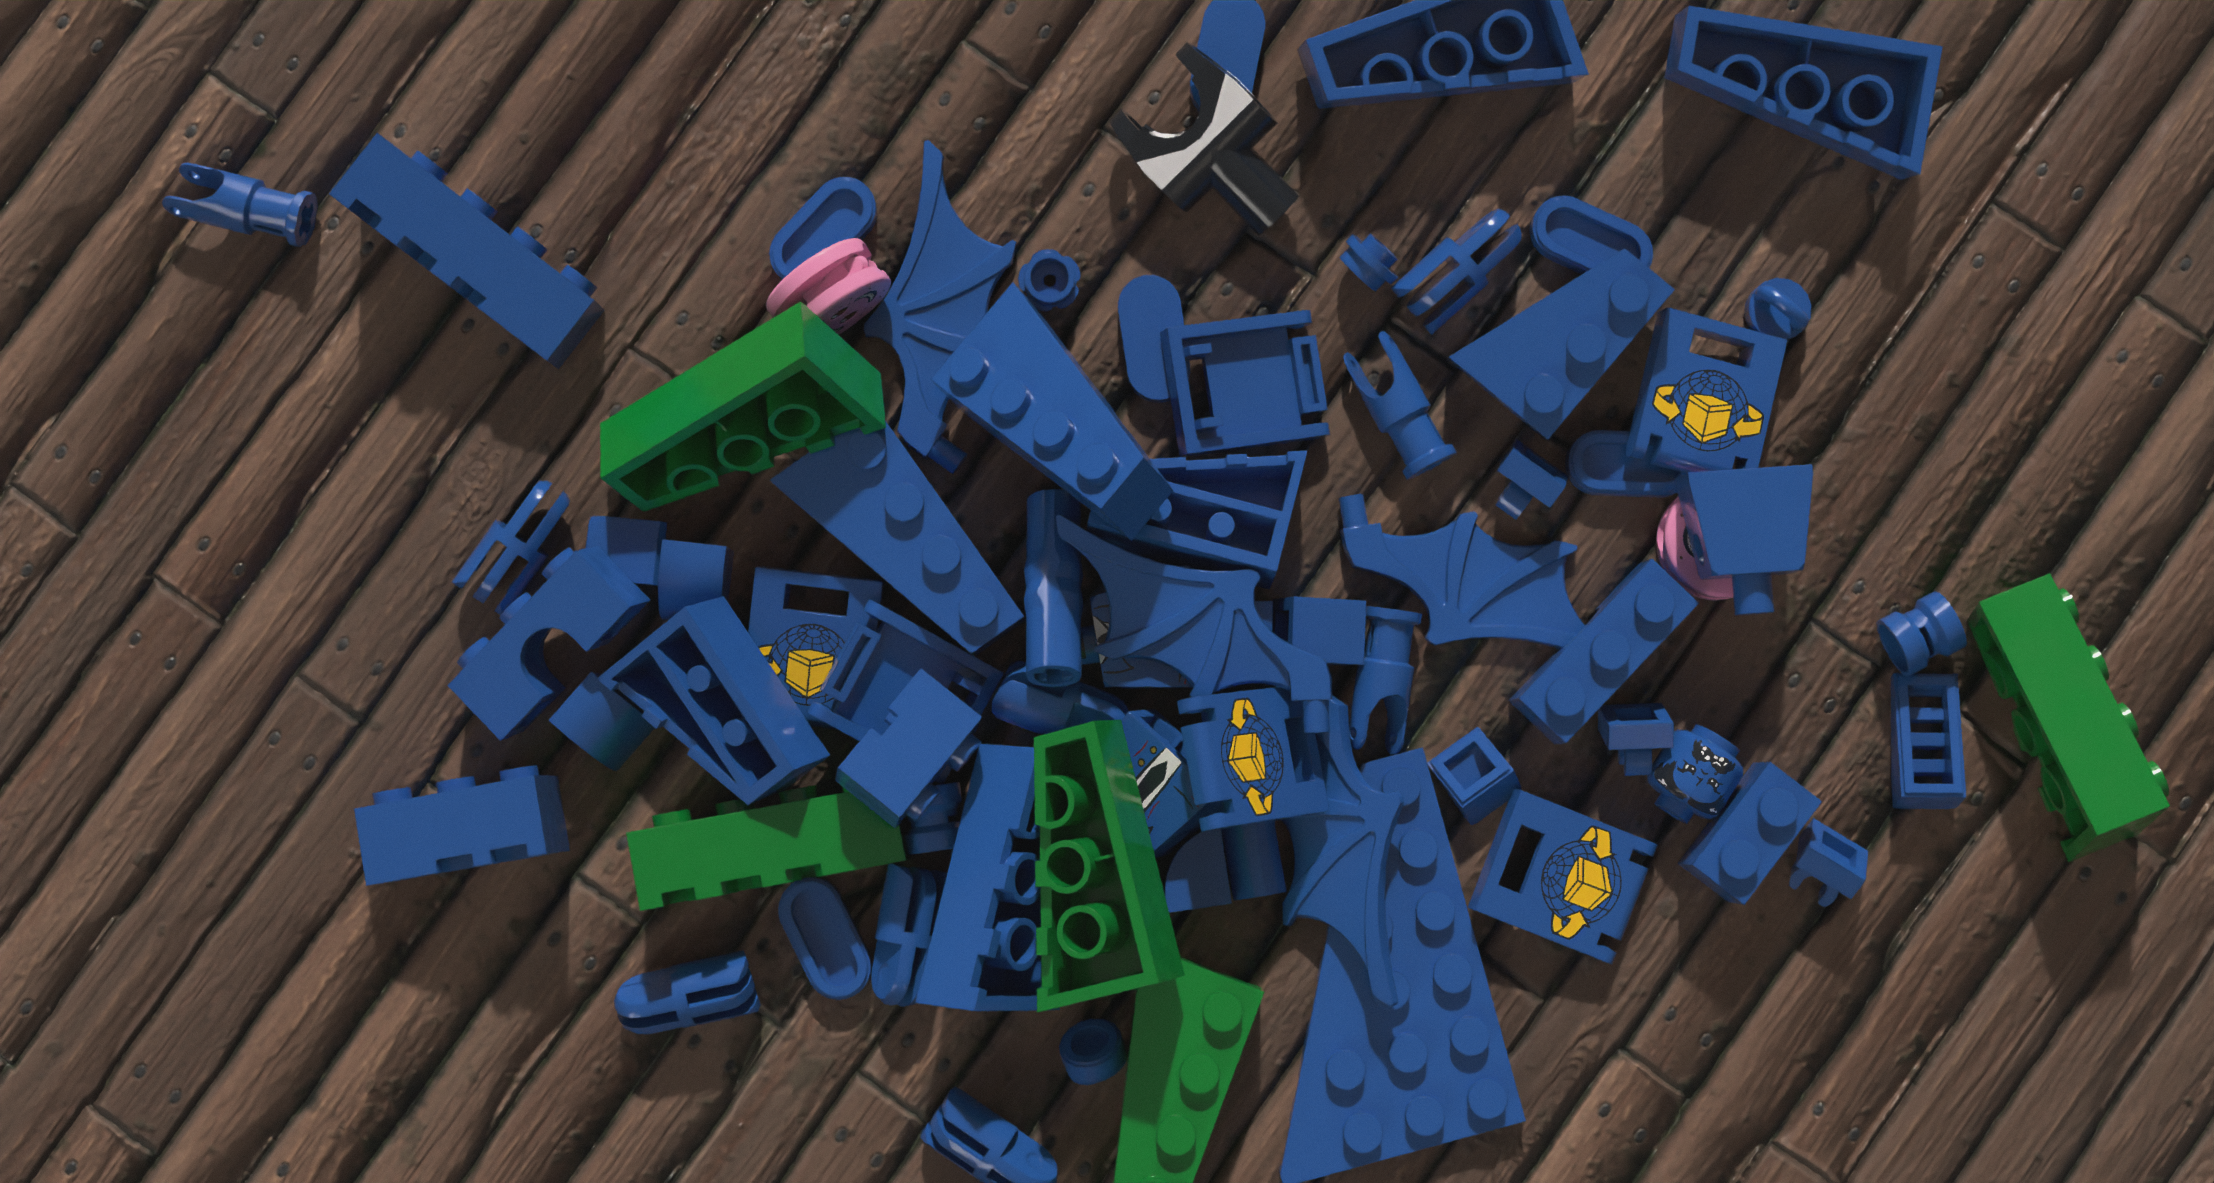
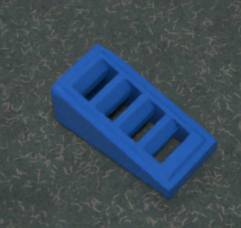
M1893 673L1891 676L1892 804L1895 809H1955L1966 798L1958 674H1913L1907 677L1902 673ZM1909 697H1941V708L1909 707ZM1910 723L1942 724V733L1911 732ZM1912 750H1942V759H1913ZM1914 776H1941L1942 784L1914 783Z

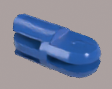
M1496 209L1491 211L1455 242L1446 237L1391 287L1398 297H1402L1412 291L1444 261L1447 262V265L1407 303V308L1412 314L1418 316L1434 306L1462 280L1465 282L1424 321L1423 326L1431 335L1488 285L1489 282L1485 275L1521 241V229L1518 224H1515L1497 236L1474 258L1470 257L1509 219L1510 214L1505 210Z
M539 481L508 524L499 520L493 522L451 583L463 589L474 572L480 568L486 559V555L498 540L507 548L473 595L482 604L490 596L518 555L529 561L518 578H515L509 586L506 595L494 612L501 615L514 600L522 595L548 558V554L540 548V545L569 506L570 500L568 495L564 491L560 494L528 539L519 531L553 484L549 481Z
M1020 660L1010 663L992 701V713L997 719L1040 735L1091 721H1122L1127 712L1130 711L1125 701L1114 694L1079 681L1064 687H1044L1033 684L1026 677V662Z
M894 863L887 866L875 934L877 943L871 974L873 991L886 1005L897 1004L900 1007L916 1004L915 1001L947 871H928L926 868L920 867L907 868L904 865Z
M744 950L676 964L669 968L642 973L628 979L620 986L614 999V1006L620 1023L625 1029L633 1033L653 1034L758 1012L761 1004L754 988L755 984L748 968L749 964Z
M954 1087L944 1098L943 1104L938 1107L933 1114L932 1120L926 1124L921 1132L920 1138L925 1144L981 1182L1057 1183L1059 1170L1054 1157L1047 1149L960 1088Z

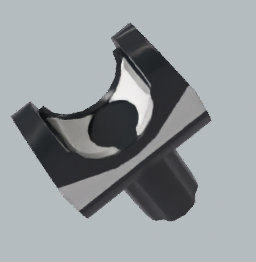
M1187 42L1176 53V56L1194 76L1191 80L1199 91L1200 111L1193 125L1182 132L1171 134L1158 132L1147 124L1142 127L1122 108L1109 122L1142 171L1180 209L1188 212L1202 197L1213 189L1259 236L1278 220L1299 197L1283 178L1253 149L1278 122L1235 76L1197 47Z

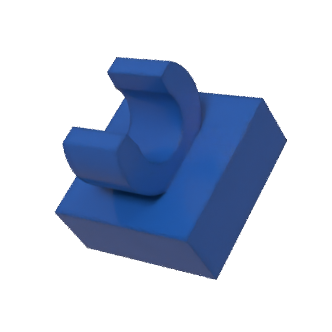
M1516 440L1502 459L1498 468V472L1511 481L1498 497L1496 506L1515 520H1517L1533 496L1550 508L1565 489L1568 475Z
M1662 703L1602 705L1598 709V731L1608 750H1618V763L1624 765L1625 776L1651 775L1652 749L1673 748L1674 723Z
M1813 818L1799 836L1797 857L1791 868L1789 886L1796 890L1805 878L1813 876L1825 883L1819 890V905L1826 907L1833 903L1838 896V892L1852 899L1866 881L1868 850Z

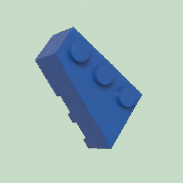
M1624 248L1448 357V360L1543 439H1549L1675 289Z
M1288 451L1286 455L1247 457V454L1226 455V458L1204 460H1186V457L1150 459L1174 491L1133 540L1128 539L1092 510L1089 515L1087 530L1136 554L1178 566L1189 565L1190 569L1208 571L1254 569L1261 576L1257 586L1270 589L1278 569L1307 451Z
M724 596L684 607L597 678L610 691L619 689L643 709L642 717L656 729L664 727L690 749L687 753L689 757L747 805L786 790L830 756Z
M538 765L499 771L500 782L476 786L474 776L436 782L437 793L414 798L411 787L372 793L374 805L354 809L366 886L570 851L558 776L539 775Z

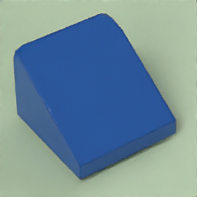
M592 516L588 524L586 548L598 545L636 585L658 586L662 539H666L667 523L620 517Z
M1479 727L1473 729L1427 762L1431 772L1470 825L1478 823L1506 803L1513 789H1522L1514 769Z

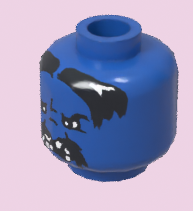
M1696 724L1692 731L1681 729L1674 731L1673 748L1661 749L1652 764L1651 775H1647L1650 786L1660 794L1654 804L1662 811L1685 824H1688L1693 814L1703 819L1716 818L1742 779L1743 767L1736 759L1740 750L1722 736L1701 725Z

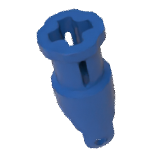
M182 163L180 165L179 172L181 176L196 185L216 189V193L210 197L195 201L176 196H166L162 200L163 207L174 216L252 235L258 230L286 237L289 245L297 247L306 245L311 238L318 210L315 193L302 191L294 195L266 188L263 180L193 163Z
M1381 331L1379 339L1392 363L1394 371V382L1385 394L1372 387L1353 355L1347 352L1343 355V359L1381 433H1388L1406 465L1402 472L1406 480H1410L1449 460L1457 454V451L1453 444L1444 443L1427 412L1431 404L1394 340L1385 331Z
M1366 606V617L1370 619L1364 665H1357L1349 722L1351 746L1354 750L1363 747L1367 737L1369 716L1379 700L1383 699L1388 717L1385 747L1389 754L1395 755L1400 752L1404 743L1414 667L1409 664L1414 626L1421 624L1422 614Z

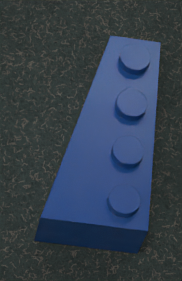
M1012 282L930 380L964 414L1132 541L1174 490L1115 414L1110 404L1082 370L1083 368L1065 347L1044 316Z

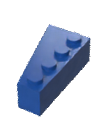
M1414 0L1306 39L1297 49L1318 109L1570 84L1589 75L1563 0Z
M1688 6L1675 15L1664 78L1902 180L1920 175L1943 46Z
M376 133L329 195L559 370L605 311L591 298L598 287L568 264L561 273L556 271L541 259L548 249L517 226L511 234H508L491 221L498 211L468 188L459 196L442 183L448 173L418 150L410 158L379 133Z
M887 422L886 428L866 435L863 434L860 427L834 436L835 446L812 454L810 452L770 479L780 491L974 657L1026 621L1022 612Z
M979 745L915 1003L968 1011H1037V988L1042 987L1041 955H1036V928L1041 927L1040 887H1036L1035 861L1040 860V826L1035 824L1034 747ZM1059 1007V1008L1050 1009V1010H1060V1007Z

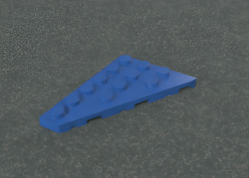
M1423 747L1362 763L1358 767L1365 781L1374 789L1383 793H1391L1398 790L1404 797V805L1390 843L1385 883L1386 927L1398 1004L1389 1006L1375 998L1372 993L1368 970L1361 956L1341 933L1327 924L1326 940L1317 975L1316 991L1298 1071L1299 1077L1289 1117L1290 1122L1282 1163L1279 1168L1282 1183L1305 1182L1526 1121Z

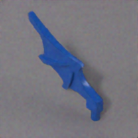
M926 140L923 145L922 179L917 215L910 246L893 285L877 310L864 324L863 331L866 338H878L886 342L893 348L899 358L904 373L905 386L897 433L910 449L925 459L931 458L947 471L955 474L968 454L943 437L949 429V425L942 421L949 398L930 379L988 312L989 301L997 282L1004 271L1013 264L1017 242L1011 240L1004 246L993 244L977 236L963 223L952 207L947 195L943 177L944 156L935 145Z
M1363 494L1338 498L1343 529L1340 530L1343 550L1351 568L1377 574L1399 582L1417 596L1427 610L1429 628L1425 640L1429 644L1436 646L1467 639L1502 638L1524 640L1562 649L1585 626L1569 600L1565 584L1566 558L1577 552V545L1557 540L1547 544L1531 546L1505 543L1491 537L1476 524L1478 515L1475 511L1459 514L1457 519L1447 526L1427 534L1415 536L1390 535L1382 532L1381 523L1368 525Z
M1062 514L1056 516L1058 535L1061 540L1074 546L1093 565L1102 580L1108 596L1110 607L1108 633L1105 642L1095 645L1093 652L1112 660L1143 658L1168 665L1184 676L1193 688L1189 694L1190 697L1211 695L1232 686L1252 683L1284 688L1290 691L1291 701L1303 700L1304 733L1330 732L1329 700L1332 699V678L1326 659L1306 652L1279 638L1261 619L1255 606V589L1261 579L1256 570L1208 571L1157 562L1124 549L1086 530Z
M1332 695V699L1329 700L1330 732L1315 733L1330 811L1282 820L1290 834L1295 859L1290 890L1282 903L1283 925L1292 926L1297 918H1309L1321 921L1335 928L1355 947L1368 970L1371 989L1375 998L1389 1006H1395L1398 1004V996L1391 965L1386 927L1385 883L1390 843L1404 805V797L1398 790L1391 793L1378 791L1365 781L1356 765L1352 752L1348 706Z

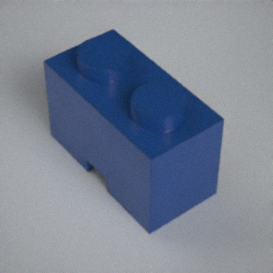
M922 668L888 707L887 711L890 713L884 719V722L889 725V728L882 736L873 728H870L840 764L835 777L836 782L895 829L907 815L917 822L941 792L933 785L935 780L948 765L958 772L982 742L973 735L977 731L982 716Z
M1753 762L1721 813L1711 823H1707L1678 864L1727 902L1745 905L1822 801L1773 763Z

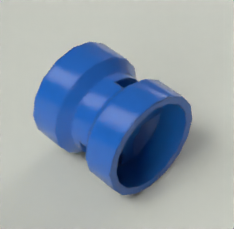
M1936 591L1918 599L1913 610L1905 614L1895 611L1876 622L1877 632L1886 653L1896 668L1907 677L1926 668L1930 658L1938 654L1948 657L1967 646V638L1959 617L1947 599Z
M960 782L935 785L941 792L917 822L907 815V821L911 823V828L903 836L906 855L954 848L960 824L959 821H956L955 816L958 815L957 808L962 802Z

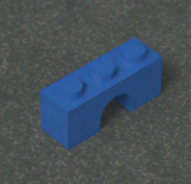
M598 545L576 550L575 552L571 548H567L558 554L543 570L542 575L547 581L533 596L526 592L514 600L499 617L505 624L490 641L486 637L479 639L458 659L457 664L462 670L447 686L500 741L524 732L565 689L549 671L543 656L545 639L553 628L568 633L588 652L609 644L650 601Z
M1653 559L1638 564L1595 609L1597 611L1583 629L1559 652L1551 655L1509 699V702L1554 745L1567 743L1690 614L1699 602Z

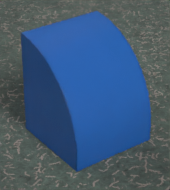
M662 539L658 577V606L661 619L669 620L686 606L724 596L728 602L734 551L727 546Z
M1297 596L1272 600V632L1279 638L1306 652L1326 659L1327 665H1364L1366 601Z
M590 672L548 721L597 761L617 772L655 727L642 717L644 710L619 689L610 691L598 681L597 678L602 674Z
M1221 829L1205 832L1199 831L1193 834L1173 854L1164 878V894L1169 913L1232 904Z

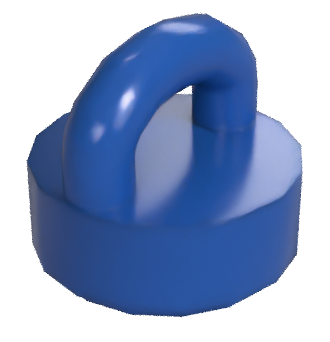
M1774 278L1763 282L1750 293L1745 303L1744 317L1750 330L1789 341L1807 327L1811 318V303L1808 294L1799 284L1790 279Z
M1092 1018L1077 1023L1062 1036L1059 1045L1064 1067L1071 1080L1079 1085H1092L1103 1082L1116 1075L1127 1061L1126 1047L1120 1030L1114 1023L1105 1019Z

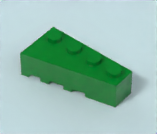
M800 301L601 422L600 478L641 511L645 512L719 486V476L733 471H749L751 474L774 467V457L806 446L810 454L835 446L834 436L860 427L864 435L886 428L881 373Z
M2049 573L1979 601L1967 619L1999 697L2004 700L2013 697L2017 708L2012 710L2011 717L2014 726L2013 731L2021 750L2027 751L2032 757L2038 756L2042 766L2040 776L2043 785L2037 789L2047 812L2057 810L2062 814L2071 837L2060 841L2068 863L2138 835L2170 807L2166 798L2169 796L2168 783L2160 767L2154 761L2147 762L2136 740L2139 737V730L2132 712L2124 703L2117 704L2106 682L2109 679V672L2102 654L2094 645L2087 646L2077 626L2079 623V613L2072 596L2066 589H2058Z
M1091 721L1034 737L1035 824L1040 826V860L1035 861L1036 887H1040L1041 927L1036 928V955H1041L1042 987L1037 988V1013L1184 976L1122 721Z
M816 785L779 792L780 804L755 809L754 803L747 805L741 799L715 804L717 816L692 820L690 809L653 815V828L626 832L640 911L678 902L711 898L742 890L799 881L804 878L821 877L908 860L910 858L909 855H906L903 820L895 829L843 786V793L818 797Z
M1180 956L1184 976L1136 989L1113 1183H1193L1263 998L1264 991L1261 987Z

